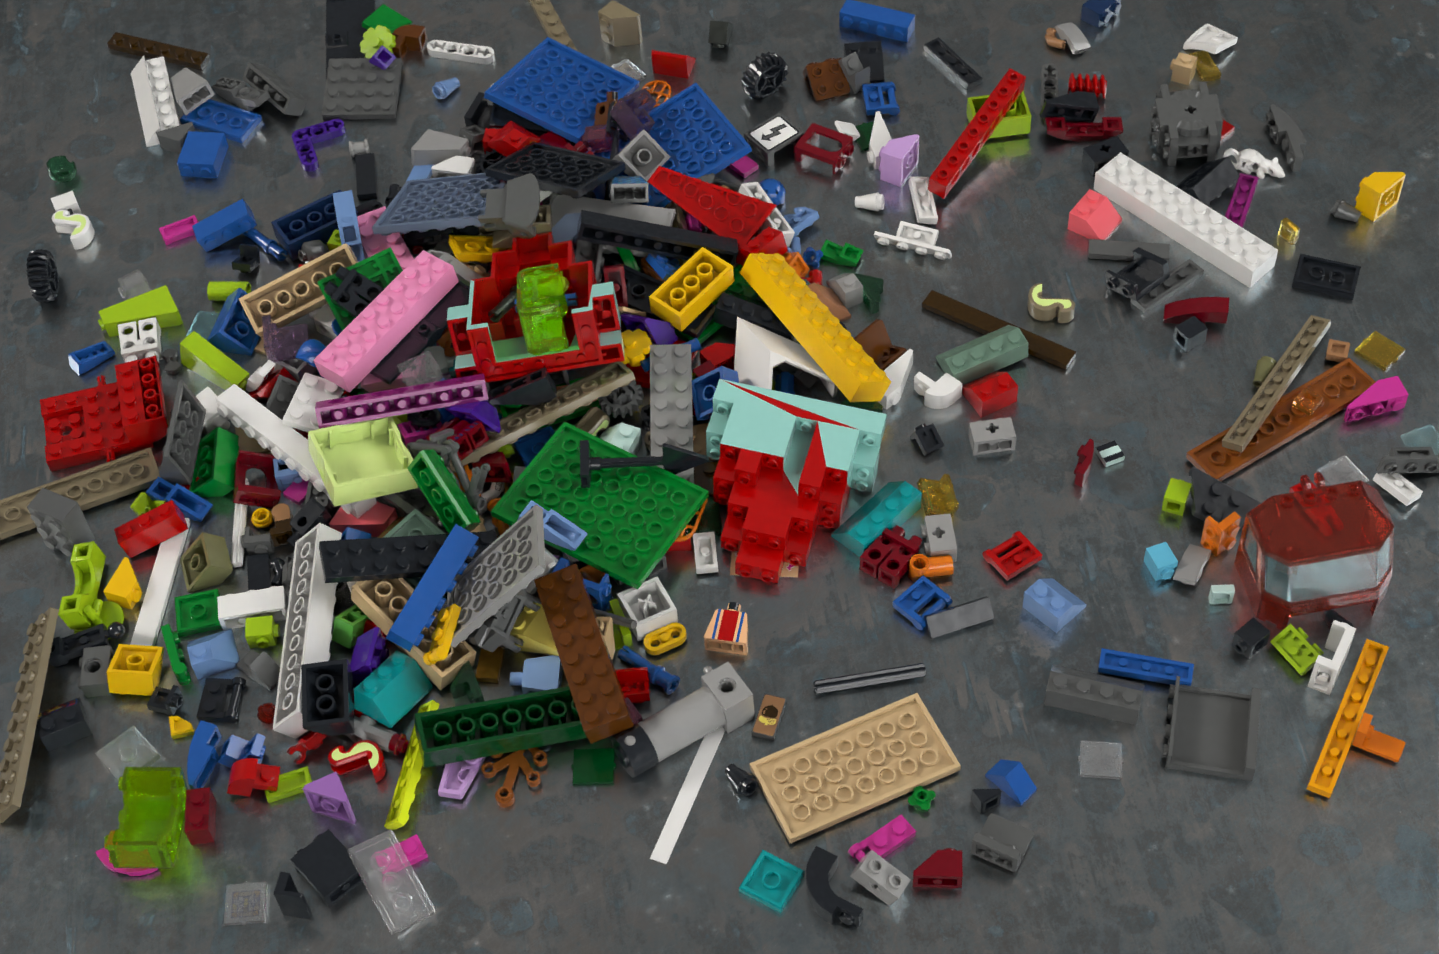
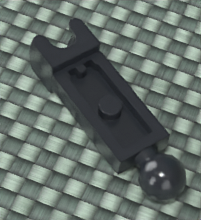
M113 622L107 629L102 623L62 639L60 637L53 638L49 663L54 667H59L69 663L70 659L83 655V648L109 645L108 638L120 639L124 636L125 627L122 623Z

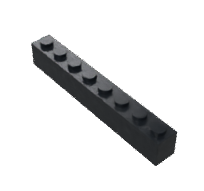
M581 210L577 226V240L689 260L699 249L704 247L731 264L734 269L738 256L737 239Z

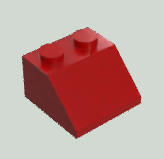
M767 227L740 249L735 263L743 266L750 253H778L784 255L788 248L783 232Z
M994 371L962 386V394L978 415L983 418L1017 402L1018 385L1008 372Z

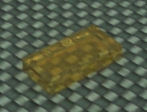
M1202 50L1189 54L1197 57L1195 70L1202 81L1208 82L1221 78L1220 70L1207 51Z

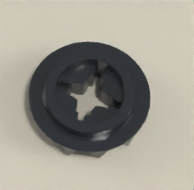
M438 409L407 414V420L411 421L412 426L418 425L419 429L425 427L428 430L430 426L436 427L441 419Z

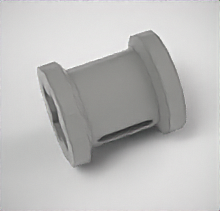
M368 139L360 142L349 141L351 158H354L355 155L370 153Z

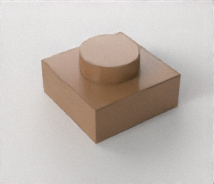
M1329 339L1325 360L1336 362L1346 360L1350 343Z

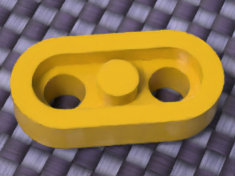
M671 623L647 634L644 638L645 651L650 655H660L682 645L687 639L686 628L680 623Z

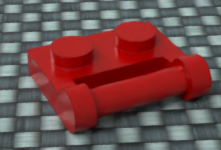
M1020 531L1013 533L1011 538L995 548L987 549L982 553L985 561L991 563L1007 581L1042 560V553ZM1016 544L1019 545L1018 547L1001 556L1000 558L997 557L1003 552L1015 546Z

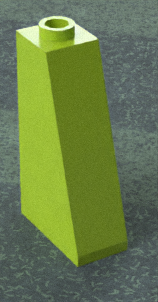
M166 285L98 311L101 317L98 323L102 331H107L109 337L119 336V324L136 321L138 326L139 320L154 317L157 318L160 328L183 324L180 313ZM151 324L144 326L145 330L153 328ZM131 328L124 330L125 334L133 332Z
M193 331L180 343L181 364L224 390L236 384L243 391H246L250 373L197 332Z

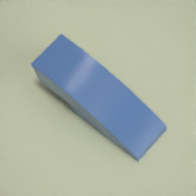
M531 500L519 515L518 520L538 504ZM541 507L543 509L544 539L563 548L575 551L588 533L553 509L547 511Z

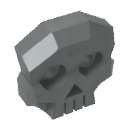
M526 588L521 590L509 603L504 604L494 616L489 617L479 629H475L465 641L472 646H478L490 652H494L498 646H504L518 653L522 648L514 645V643L523 646L524 642L522 639L511 635V630L523 605L537 612L540 606L534 603L542 605L540 598L528 593Z

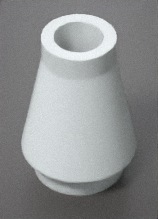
M876 192L856 196L855 207L877 212L883 210L884 195Z

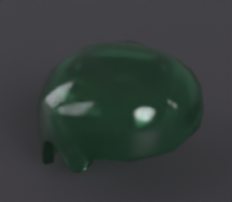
M66 156L52 157L46 163L49 177L56 182H69L77 174L75 162H69Z

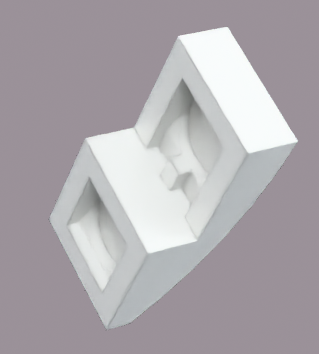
M268 360L262 367L260 366L248 378L246 390L248 392L256 390L271 375L276 364Z

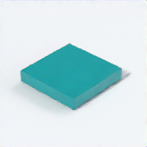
M762 850L739 886V892L782 913L805 876V871Z

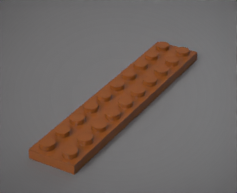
M1348 358L1282 396L1243 452L1222 447V440L1231 427L1188 451L1186 458L1198 470L1219 481H1223L1343 410L1376 381Z

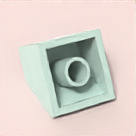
M622 422L607 428L600 436V439L635 456L643 444L641 428Z

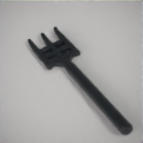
M614 101L609 107L606 133H610L613 138L610 159H613L618 154L619 140H623V142L628 140L632 112L629 111L625 121L622 120L623 106H621L617 117L614 116ZM613 178L609 179L606 183L604 200L611 201V182Z

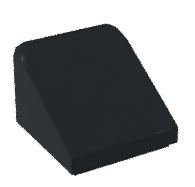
M973 789L971 791V802L979 813L983 814L1000 804L1002 791L1000 789Z

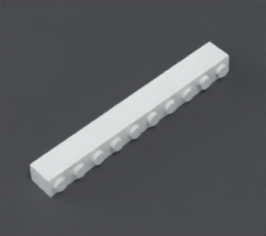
M233 384L215 398L218 405L217 411L222 417L229 418L235 427L242 428L249 438L256 439L262 448L269 449L276 459L283 460L290 470L295 469L303 480L310 481L319 492L323 491L331 500L310 455L308 440L292 427L283 425L279 417L236 384ZM376 498L344 504L341 507L347 514H352L358 519L377 502Z

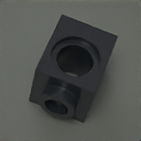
M1253 617L1234 633L1232 646L1239 654H1243L1246 658L1250 659L1267 645L1271 631Z

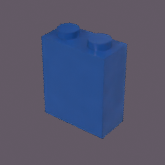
M188 131L177 161L181 176L218 178L229 147L225 133Z

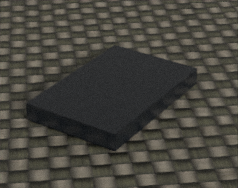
M1300 254L1292 287L1353 300L1361 266Z

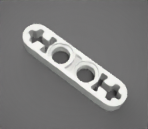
M432 40L427 44L428 54L434 58L484 65L495 61L494 50L491 47L442 40ZM468 52H474L473 54L466 55Z

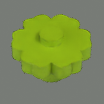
M378 25L375 29L369 28L363 34L364 40L360 42L361 52L365 54L366 58H371L382 45L393 54L392 48L396 45L395 36L390 33L388 28Z

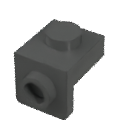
M250 526L245 527V535L241 536L242 547L246 548L249 556L275 553V545L270 534L253 535Z

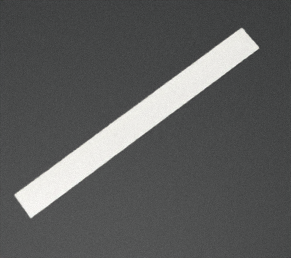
M723 727L704 736L650 859L667 864L724 735L725 729Z

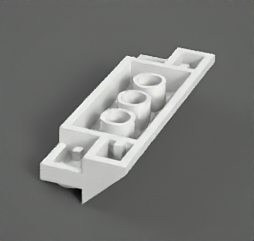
M143 56L132 70L131 77L146 146L150 147L160 144L156 132L179 126L180 121L164 56L145 60Z

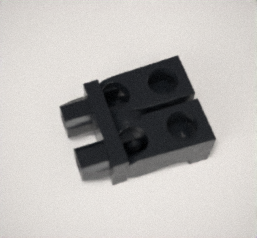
M342 266L335 274V277L343 281L338 287L330 281L324 288V292L331 298V302L353 318H356L384 290L353 268L350 271Z

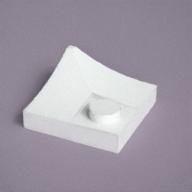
M1207 23L1187 39L1183 49H1198L1217 54L1235 45L1238 37Z

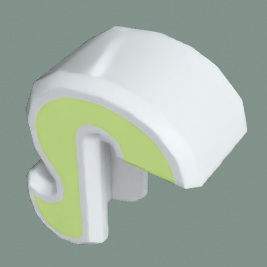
M59 210L52 215L56 231L58 233L71 234L70 240L75 250L86 247L93 240L95 231L88 216L84 214L70 215L68 210Z

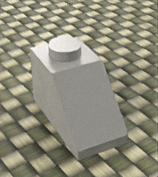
M844 273L826 281V284L829 288L833 289L846 309L863 302V285L854 273Z

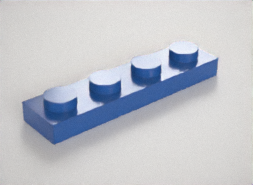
M1102 648L1098 672L1175 685L1176 676H1180L1179 684L1191 686L1194 664Z

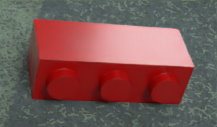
M170 500L115 528L114 531L118 544L132 558L187 530L188 526L182 511L173 500Z

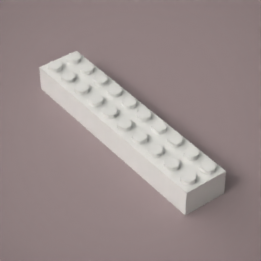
M1120 152L1095 173L1094 190L1247 287H1252L1275 266L1278 249Z
M322 523L316 525L295 542L273 722L274 731L294 739L308 731L303 729L301 665L325 662L330 659L329 648L332 640L331 629L334 621L333 611L336 603L335 592L338 583H325L319 542L341 540L342 533Z

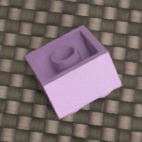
M914 134L889 140L886 146L881 148L879 152V157L881 158L879 165L880 180L899 187L904 184L918 164L919 135Z

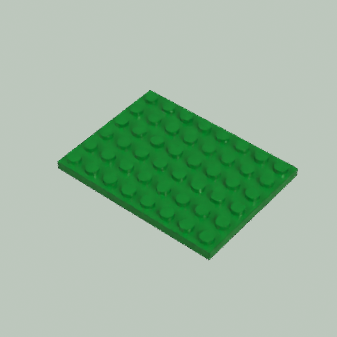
M564 421L493 507L491 515L512 526L517 522L519 515L531 500L547 511L553 509L588 534L575 551L563 548L545 539L544 543L638 590L708 498L709 491L658 466L592 470L590 488H581L580 440H589L591 457L603 459L637 456Z

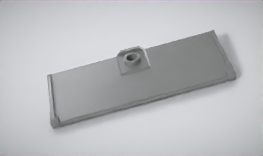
M555 193L551 194L549 203L551 205L553 227L565 214L581 213V210L672 227L676 214L675 209L631 203H611L609 200L586 197L574 199L568 195H557ZM606 245L604 254H619L616 247ZM631 250L633 256L645 257L649 254Z

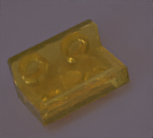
M944 474L939 481L919 479L917 486L918 490L922 492V504L925 515L951 513L952 517L959 506L950 475Z

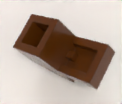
M404 25L397 28L392 33L395 36L396 42L392 51L396 58H401L402 60L408 50L422 52L428 41L425 26Z

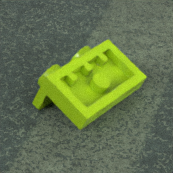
M1290 624L1275 636L1270 643L1303 676L1314 667L1318 655L1321 656L1324 652L1316 643L1311 645L1306 640L1309 636L1300 627L1295 629Z

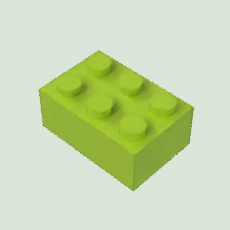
M1024 91L989 138L1030 133L1032 116ZM990 95L967 98V118L969 123Z

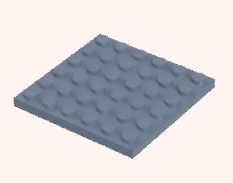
M486 173L408 180L373 225L374 235L381 234L382 236H387L396 232L406 234L417 230L418 232H426L429 229L441 231L449 227L461 229L471 225L475 227L484 226L486 223H480L478 220V215H485L486 198L481 196L480 190L504 188L507 181L495 180L492 177L486 176Z

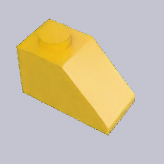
M124 557L103 592L108 601L115 602L120 607L132 610L135 604L140 601L142 590L129 558Z

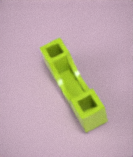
M94 541L75 544L73 547L70 563L75 574V590L73 595L62 597L58 612L59 617L71 630L89 627L92 623L83 609L87 605L93 607L94 600L97 599L106 559L105 554Z

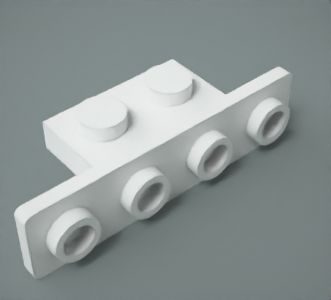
M900 221L896 236L877 231L874 232L875 239L881 245L888 246L893 244L898 249H913L921 255L933 254L935 258L945 260V258L951 259L952 257L949 249L935 246L939 231L936 229Z

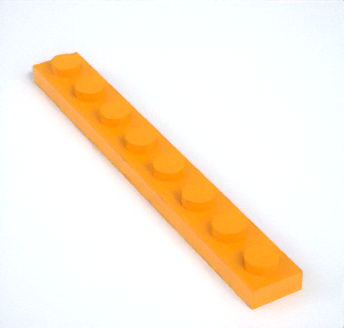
M1366 639L1307 790L1327 798L1331 797L1388 652V646Z

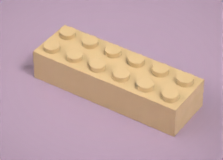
M345 243L239 298L255 333L260 337H264L328 304L317 282L335 274L341 266L347 268L358 263V260L351 247Z
M403 578L359 581L352 586L351 600L387 636L414 589ZM434 611L433 616L436 618L429 629L426 627L423 629L422 634L425 636L418 647L414 645L409 652L399 645H395L405 655L415 659L428 679L441 691L474 665L476 651L466 641H461L456 647L450 646L446 659L437 661V663L430 666L426 665L423 661V655L429 652L432 642L431 636L438 622V613Z

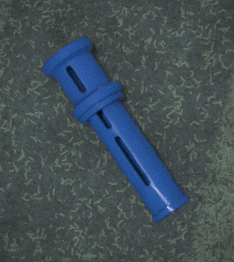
M627 646L622 647L625 651L619 650V659L634 668H648L650 683L659 685L667 694H672L677 689L680 683V678L677 675H671L661 665L655 666Z

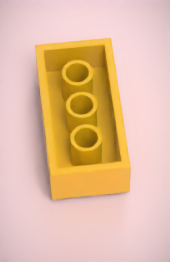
M702 247L649 296L651 312L664 321L670 322L673 327L682 332L734 282L733 266Z

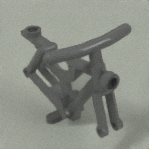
M449 428L431 434L430 440L419 439L416 442L407 444V449L411 452L413 458L422 450L435 449L437 453H441L440 456L443 458L444 465L449 473L453 474L449 469L452 462L472 509L476 510L478 515L488 511V502L479 495L482 493L487 473L490 471V465L485 463L481 466V469L479 467L473 468L472 478L469 481L457 454L459 449L458 442L452 439L447 440V437L454 435V429ZM454 475V477H455V479H456V484H457L458 487L460 488L459 481H458V479L456 478V476ZM439 520L437 523L438 527L445 528L442 522Z

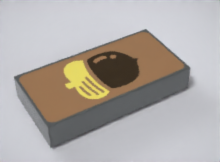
M764 693L752 729V736L771 741L775 740L787 704V698Z

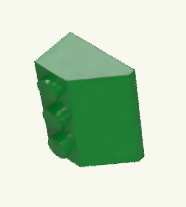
M217 427L200 439L189 491L201 498L223 497L234 489L235 461L239 451L238 435Z

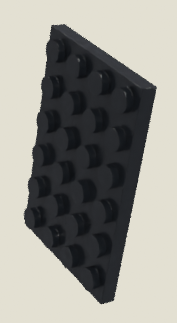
M532 142L487 167L485 173L486 176L492 177L495 180L505 181L531 173L535 175L541 191H551L557 195H568L571 198L578 199L589 191H593L599 185L606 183L609 179L618 176L619 173L626 170L625 162Z

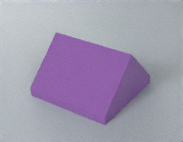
M337 772L304 785L303 791L312 812L355 825V815Z

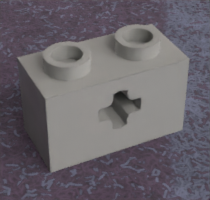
M1011 417L969 422L968 436L973 455L1015 450L1016 434Z
M951 513L924 516V525H921L920 528L921 537L926 538V543H924L925 556L950 555L953 562H957V544Z
M873 850L862 857L850 877L888 906L899 899L911 881L910 878Z

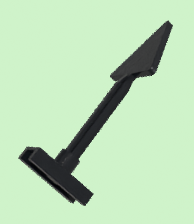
M580 440L581 488H590L592 470L663 465L664 470L676 475L708 462L709 457L663 443V456L600 459V457H591L589 440Z

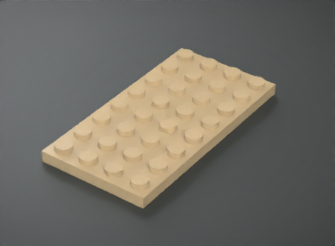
M918 693L749 763L756 781L790 844L905 795L920 785L923 787L961 770L960 763Z

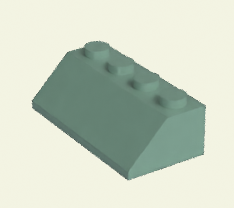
M1007 325L939 354L935 358L944 373H948L964 385L1027 358L1029 343L1018 327Z

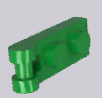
M170 624L160 626L172 670L180 685H187L191 682V676L186 665L183 663V661H186L182 648L178 649L177 644L181 643L177 630L172 631Z

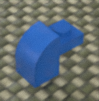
M257 733L250 741H247L232 734L224 742L217 763L231 768L233 763L238 760L256 758L258 763L261 764L266 750V746L263 745L266 736Z

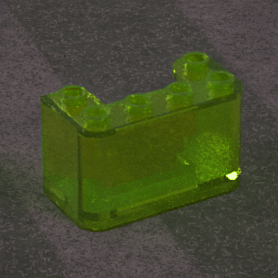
M558 263L521 270L517 274V311L527 351L533 355H541L545 352H560L564 349H569V342L562 319L568 312V305Z
M125 767L123 776L119 778V790L123 791L124 803L123 810L119 811V828L111 830L109 835L105 836L104 841L105 849L109 851V862L113 863L114 868H174L185 820L186 790H188L182 767Z

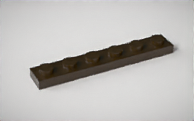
M115 32L107 43L108 48L112 50L144 56L150 59L164 56L167 63L197 70H203L211 59L209 53Z

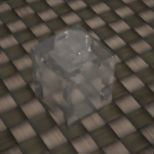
M139 269L117 279L120 285L117 289L123 299L127 298L128 300L151 291L147 280Z

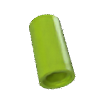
M209 281L207 287L209 301H226L227 297L238 288L250 293L252 292L250 282Z

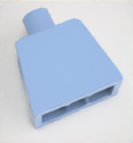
M551 655L526 659L523 672H510V686H522L523 694L561 688L563 667L559 656Z

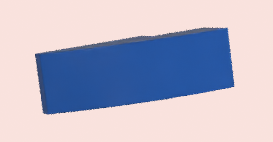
M159 476L146 491V494L152 500L166 502L173 500L185 518L201 522L213 507V504L178 483L174 486Z
M200 720L194 732L187 759V777L190 789L204 787L219 759L216 747L222 735L217 725Z

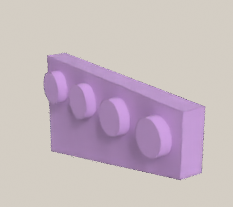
M486 757L446 764L439 785L438 795L462 800Z

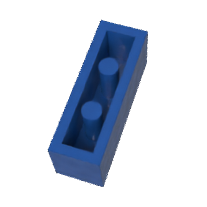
M241 199L192 225L197 242L206 252H209L257 226L251 208Z

